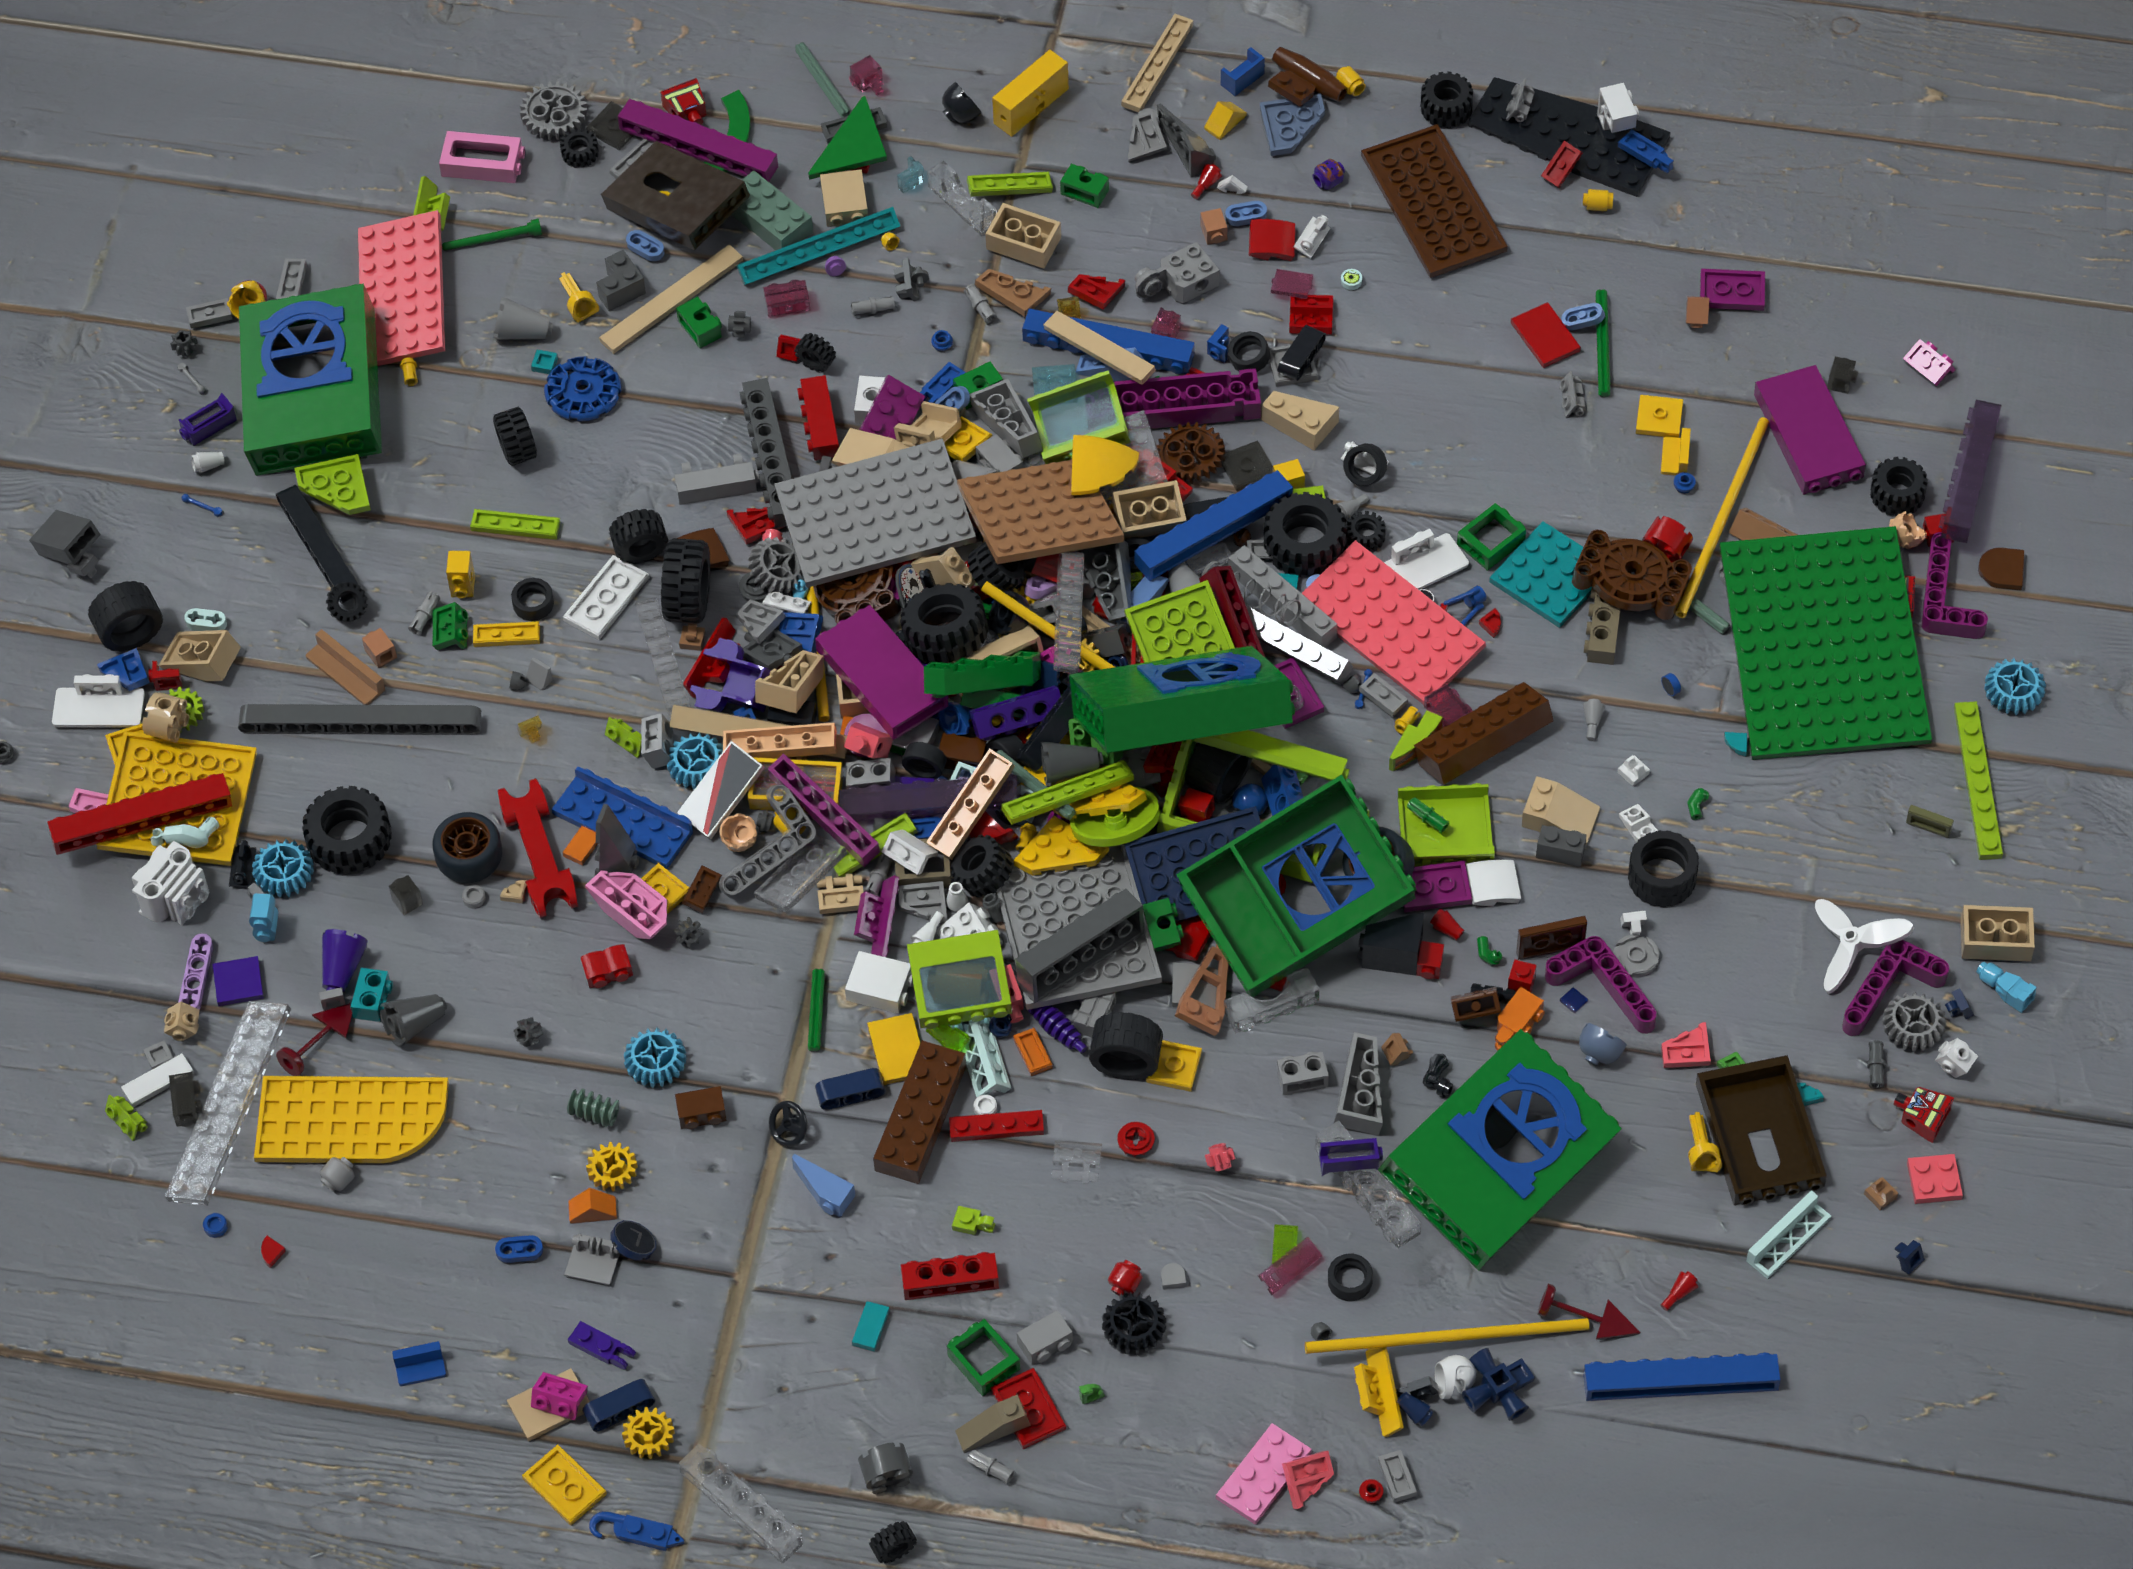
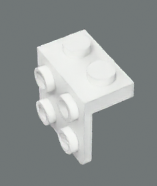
M967 903L937 929L940 939L998 930L999 935L1001 933L989 920V912L984 907H979L972 903Z

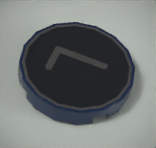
M623 1220L618 1222L611 1231L610 1239L612 1244L615 1242L618 1252L633 1260L649 1259L656 1249V1240L653 1234L639 1223Z

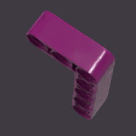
M1938 532L1932 536L1929 550L1921 627L1924 631L1932 634L1980 639L1986 632L1988 622L1986 613L1980 610L1944 606L1951 538L1946 533Z
M1591 936L1547 960L1545 980L1549 985L1559 986L1591 969L1638 1032L1647 1034L1654 1030L1656 1023L1655 1008L1602 938Z
M1905 940L1886 945L1845 1011L1842 1024L1844 1033L1849 1036H1857L1863 1031L1899 971L1931 987L1940 988L1947 981L1949 973L1948 963Z

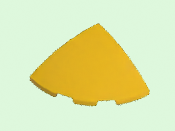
M1073 435L1071 495L1097 493L1102 486L1111 485L1114 487L1124 481L1125 474L1135 470L1139 461V452L1108 439L1088 435Z

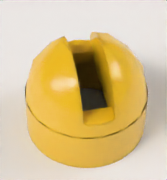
M891 232L885 233L881 238L883 247L888 251L896 249L900 243L899 237Z

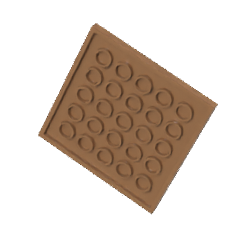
M1072 459L957 479L961 495L997 564L1124 542V534L1100 490L1092 494L1071 495Z

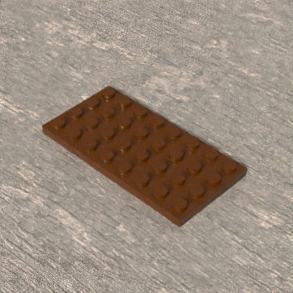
M1438 124L1361 150V156L1430 278L1507 252L1508 246Z

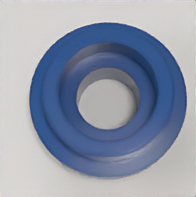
M939 330L932 336L931 343L935 349L944 351L952 346L953 338L947 331Z
M1679 473L1674 478V487L1680 493H1689L1695 487V478L1689 473Z

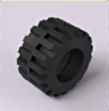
M1449 71L1447 73L1438 72V75L1433 74L1430 79L1427 78L1421 88L1420 107L1424 118L1430 120V124H1438L1441 128L1442 126L1451 128L1452 125L1457 127L1460 122H1466V118L1471 116L1473 107V89L1471 83L1467 82V78H1461L1460 74H1452ZM1448 98L1452 99V101H1443L1441 99Z
M515 407L494 414L493 423L507 462L513 466L536 458V445L523 410L520 407Z
M1893 457V460L1888 458L1885 459L1884 463H1879L1878 467L1875 468L1870 496L1873 499V504L1878 505L1880 511L1885 510L1886 514L1890 515L1893 513L1897 516L1904 511L1907 514L1909 512L1915 513L1917 508H1921L1925 499L1928 479L1926 478V471H1922L1923 467L1916 465L1914 460L1908 461L1906 457H1903V459ZM1901 484L1906 486L1907 489H1896L1890 485Z
M636 509L626 512L624 515L617 517V520L613 521L612 526L609 528L615 554L623 562L640 563L654 559L657 555L664 552L663 550L666 549L668 543L662 517L654 510Z
M983 542L968 555L969 571L977 585L981 588L988 581L1003 592L1012 591L1026 577L1023 560L997 564L986 542Z
M978 835L977 838L972 837L970 841L964 842L963 846L957 851V854L952 859L951 875L957 882L962 884L963 888L970 895L979 898L985 897L987 894L996 893L997 889L1002 888L1005 885L1004 882L1008 881L1009 873L1013 869L1011 867L1013 865L1012 856L991 836Z

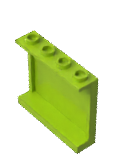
M1474 783L1472 785L1452 784L1449 786L1429 785L1427 787L1407 786L1398 788L1397 801L1400 836L1406 840L1413 851L1414 867L1465 861L1466 866L1468 863L1494 860L1495 850L1492 842L1488 784ZM1412 798H1417L1429 808L1433 807L1437 814L1448 820L1449 825L1443 833H1439L1438 830L1427 822L1423 823L1419 816L1407 808V804Z

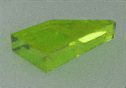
M1274 1224L1272 1267L1278 1266L1279 1262L1297 1251L1298 1226Z

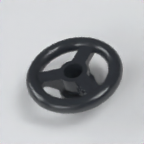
M792 1101L778 1103L772 1109L769 1116V1129L772 1137L778 1144L784 1147H794L803 1141L808 1126L803 1109ZM790 1108L793 1109L796 1113L793 1114ZM783 1109L781 1126L776 1129L777 1114ZM786 1131L798 1134L793 1140H785L781 1137Z

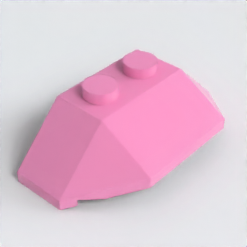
M600 871L585 885V888L603 912L636 938L652 939L667 925V899L634 873Z

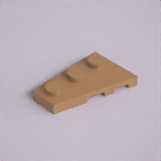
M991 269L986 270L975 280L977 288L1024 317L1029 309H1034L1051 295V288L1044 286L1043 289L1035 287L1033 282L1025 281L1023 283L1013 280V276Z

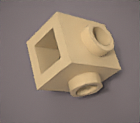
M182 1001L168 1008L164 1019V1033L178 1041H184L195 1035L199 1028L200 1010Z

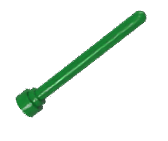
M539 218L533 219L525 226L442 243V249L447 251L528 233L529 235L539 236L542 235Z

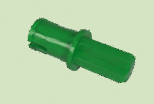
M1415 797L1407 804V808L1419 816L1423 823L1427 822L1438 830L1439 833H1443L1447 829L1449 821L1437 814L1433 807L1429 808Z

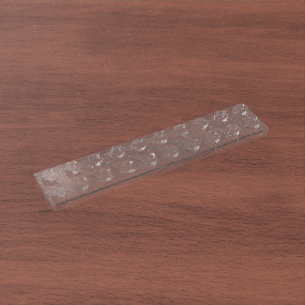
M248 1001L164 1196L169 1202L208 1206L291 1012L288 1004Z

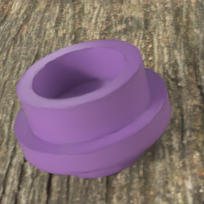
M838 256L828 258L825 264L826 273L830 276H839L846 269L845 261Z

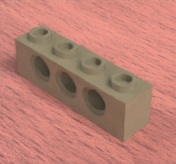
M1592 586L1590 598L1595 599L1594 604L1590 603L1588 616L1592 617V622L1587 621L1586 635H1590V640H1585L1584 653H1588L1587 662L1614 665L1620 608L1609 603H1603L1606 601L1596 593Z

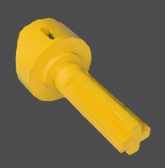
M563 272L559 280L570 297L567 302V309L573 319L579 323L597 313L599 305L590 292L579 289L570 273L565 274Z
M1695 1112L1694 1115H1689L1695 1146L1688 1152L1691 1171L1718 1172L1722 1168L1720 1150L1717 1145L1708 1142L1703 1115H1700V1112Z

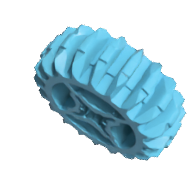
M2015 658L2011 662H2008L2006 659H2004L2002 664L1997 662L1994 668L1991 667L1985 678L1984 689L1987 692V699H1991V706L1998 705V711L2006 709V714L2010 711H2014L2015 715L2019 711L2026 714L2028 709L2033 711L2036 705L2039 706L2045 695L2046 684L2043 681V674H2039V668H2032V662L2024 664L2023 659L2020 662H2016Z
M700 732L695 737L690 733L687 739L681 736V742L674 741V747L669 748L671 761L668 762L667 769L670 772L671 778L676 779L678 785L683 783L685 789L690 785L695 789L723 752V745L718 743L716 737L711 739L709 734L702 737ZM706 753L713 756L714 760L710 759L709 756L706 755ZM680 762L684 763V766L688 767V769H684L680 765Z
M287 839L283 843L276 840L275 845L268 843L267 849L260 848V854L255 855V862L252 864V874L258 887H261L263 892L268 891L272 896L277 893V896L280 898L283 893H286L290 897L291 892L294 891L298 894L299 887L306 889V882H311L314 863L310 852L305 850L302 844L298 846L295 840L290 844Z
M658 1027L655 1029V1032H651L647 1028L646 1034L639 1031L638 1038L632 1037L631 1044H627L626 1052H624V1065L630 1077L633 1076L635 1082L641 1081L643 1086L650 1083L652 1088H654L655 1083H659L663 1087L664 1081L672 1083V1077L679 1078V1071H684V1064L687 1060L685 1055L686 1049L683 1046L682 1040L680 1038L677 1039L675 1033L669 1035L667 1029L660 1032ZM653 1053H655V1056L657 1057V1063L655 1062V1058H653Z

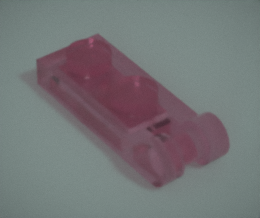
M1306 1237L1258 1274V1278L1261 1282L1264 1281L1269 1287L1267 1290L1273 1295L1322 1257V1255L1310 1238ZM1274 1272L1279 1277L1278 1281H1275L1272 1277Z

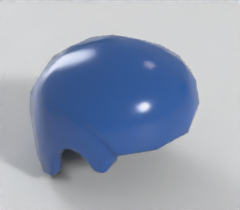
M1245 784L1235 790L1232 796L1234 808L1244 810L1256 806L1259 816L1265 813L1268 808L1266 793L1257 784Z

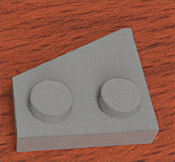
M1151 110L1133 116L1128 162L1167 150L1154 111Z
M751 599L737 612L739 620L758 644L785 618L783 610Z
M943 881L899 886L898 894L901 911L927 920H931L935 912L938 911L944 916L939 924L943 925L947 921Z

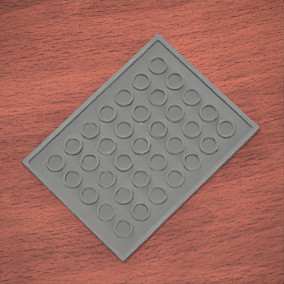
M943 438L774 484L806 588L938 553L950 547L956 548L977 542Z
M1124 844L1110 846L1109 852L1096 866L1087 867L1086 865L1074 866L1073 870L1055 872V870L1041 871L1040 875L1033 876L1014 866V859L1016 857L1011 858L1013 860V865L1011 866L1013 869L1009 873L1010 877L1008 881L1004 882L1005 885L997 889L996 895L1000 898L1002 918L1015 967V958L1022 952L1030 950L1041 940L1049 938L1060 928L1071 924L1077 917L1085 915L1096 905H1101L1110 899L1115 893L1127 889L1140 902ZM1145 916V933L1043 999L1034 1003L1022 991L1026 1009L1029 1010L1162 983V976Z

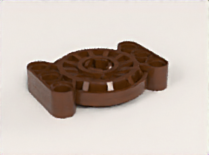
M1593 530L1589 534L1575 565L1572 584L1580 590H1586L1593 586V589L1603 600L1617 608L1628 611H1642L1654 608L1658 618L1670 620L1674 617L1687 587L1692 566L1688 561L1682 559L1671 563L1664 552L1648 542L1625 538L1610 542L1606 532L1603 530Z
M894 564L889 567L886 566L813 586L815 596L821 606L829 614L835 616L836 623L848 619L859 609H864L869 605L884 621L896 616L900 611V604L892 593L896 579Z

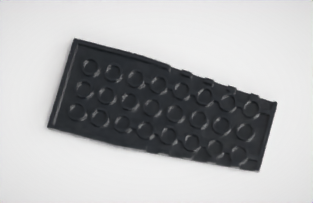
M1496 77L1492 79L1469 119V127L1472 128L1474 125L1483 129L1484 134L1489 136L1491 134L1497 135L1502 138L1501 141L1504 143H1515L1520 146L1522 151H1533L1538 154V158L1545 161L1547 159L1552 160L1562 143L1566 141L1583 153L1571 170L1572 173L1636 197L1640 193L1653 167L1619 148L1618 142L1630 130L1636 131L1663 148L1670 138L1671 132L1636 120V128L1614 133L1610 129L1603 130L1597 115V106L1535 88L1533 89L1535 93L1530 105H1527L1530 108L1526 120L1518 122L1514 117H1511L1507 121L1508 111H1506V108L1513 99L1511 93L1517 83Z

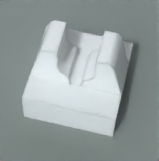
M1632 755L1618 767L1617 773L1634 787L1649 775L1650 769L1635 755Z
M1646 911L1623 913L1620 918L1621 927H1629L1630 935H1640L1641 925H1644L1647 920Z

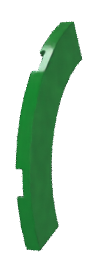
M737 90L721 98V102L729 117L727 135L734 136L748 143L750 135L749 110L744 96L740 90ZM704 162V163H706V164H708V165H710V166H712V167H715V168H717V169H719V170H721V171H723V172H725V173L728 172V170H726V169H723V168H720V167H718V166L712 165V164H710V163Z

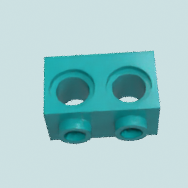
M368 968L360 969L350 1006L354 1019L381 1021L380 1010L384 1009V1007H381V1004L387 1001V995L391 994L393 988V981L390 980L388 971Z

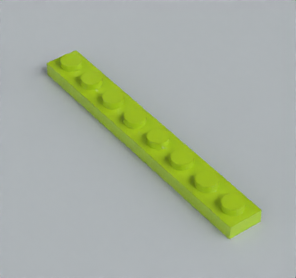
M1977 701L1954 703V713L1979 860L2002 859L2003 852Z

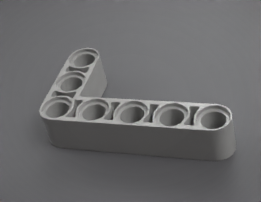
M771 786L767 790L766 797L788 830L725 874L719 881V888L724 894H738L815 838L816 829L786 786ZM776 789H780L783 792V798L779 802L773 797ZM790 807L796 811V816L793 820L788 819L786 816V812ZM802 826H806L809 830V835L804 839L799 835V830ZM784 839H788L791 843L790 849L786 852L781 848V842ZM766 852L772 855V862L768 865L762 860ZM748 865H751L754 869V874L750 878H747L744 874V869ZM730 878L736 882L735 889L732 891L726 888V881Z

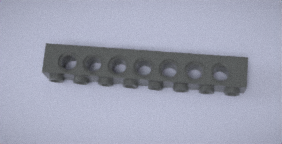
M768 378L742 382L743 391L739 392L741 404H746L747 407L743 408L745 420H750V424L747 425L749 437H754V441H751L753 454H758V457L755 458L757 470L762 471V474H759L761 487L765 486L766 488L763 491L765 504H770V507L767 508L768 518L774 521L775 528L785 527L787 524L774 484L792 478Z

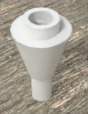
M936 911L930 922L926 923L911 937L912 942L918 943L933 940L937 926L944 917L943 914Z

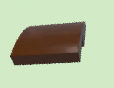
M714 528L698 530L677 538L704 540L709 546L710 568L728 566L730 560Z

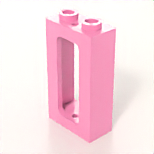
M447 131L439 162L441 176L515 183L517 175L521 174L522 166L520 161L525 157V146H522L520 137ZM457 148L509 153L505 161L455 157Z

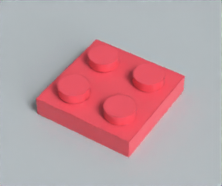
M1955 1154L1907 1159L1915 1204L1962 1200L1963 1194Z

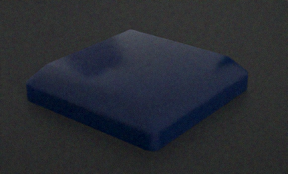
M1573 987L1559 1001L1575 1013L1588 1002V999Z

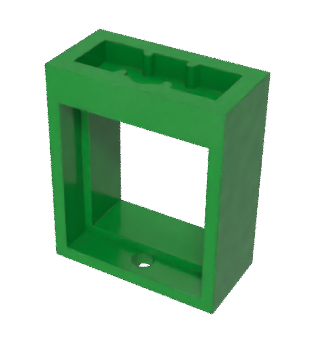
M1494 503L1458 532L1457 545L1488 571L1521 545L1526 538V528L1520 521H1516L1510 516L1505 508H1501L1498 504ZM1495 519L1511 535L1490 550L1474 535Z
M985 1319L979 1323H973L964 1334L955 1336L947 1345L948 1357L982 1397L991 1391V1387L1004 1382L1021 1370L1019 1357ZM985 1334L1005 1356V1359L980 1376L960 1351Z

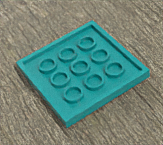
M1544 521L1538 525L1489 578L1491 584L1559 628L1591 595L1592 589L1590 587L1586 590H1580L1572 584L1575 565L1583 550V546Z

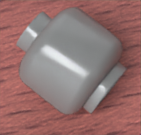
M332 1157L320 1170V1176L322 1177L320 1181L332 1192L335 1190L343 1191L355 1177L354 1172L351 1170L354 1165L345 1157H342L341 1160Z

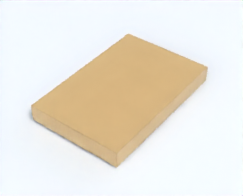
M571 1368L556 1375L579 1383ZM532 1388L507 1400V1404L528 1442L571 1421V1419L532 1408ZM585 1395L578 1406L577 1417L584 1414L582 1409L590 1402L587 1395Z

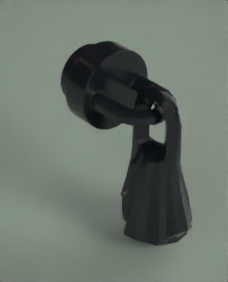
M1435 1054L1430 1058L1429 1068L1423 1078V1084L1426 1087L1437 1089L1436 1094L1441 1097L1449 1096L1453 1089V1083H1450V1080L1444 1077L1440 1081L1437 1080L1441 1073L1449 1066V1063L1444 1054Z

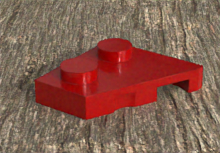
M1079 274L1069 284L1068 293L1104 310L1125 287L1126 280L1119 279V282L1106 281V277H1092Z

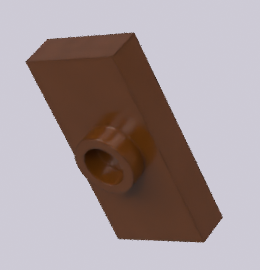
M701 865L682 904L703 913L722 875Z

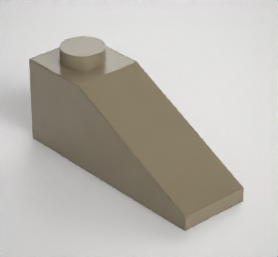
M1017 1394L995 1403L955 1430L965 1453L1031 1426Z

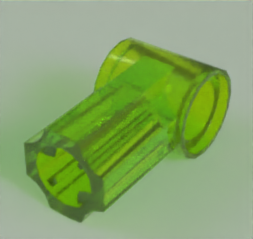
M949 1024L939 1025L934 1029L926 1028V1032L941 1043L943 1047L960 1052L964 1050L971 1038L961 1029Z

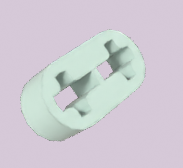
M193 608L188 610L184 617L187 627L193 631L225 630L227 627L225 615L216 610Z

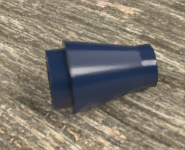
M1404 1392L1397 1400V1403L1403 1408L1414 1424L1418 1423L1420 1426H1423L1433 1414L1430 1405L1411 1396L1407 1392Z

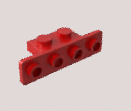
M721 618L683 682V686L693 698H696V695L690 691L691 685L703 688L706 682L724 683L729 674L730 665L727 662L710 658L703 654L705 649L713 648L719 638L726 640L733 638L736 630L727 618Z

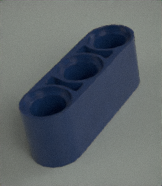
M877 1068L825 1079L815 1085L819 1104L823 1110L835 1109L879 1098L886 1092L881 1072Z
M638 1379L590 1401L583 1407L582 1411L592 1430L598 1432L627 1419L629 1415H636L635 1410L642 1412L645 1407L650 1408L655 1403V1398L646 1381Z

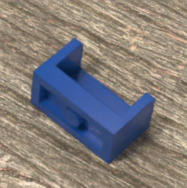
M1250 47L1247 49V60L1233 71L1229 72L1226 68L1221 69V86L1232 95H1238L1265 74V58Z

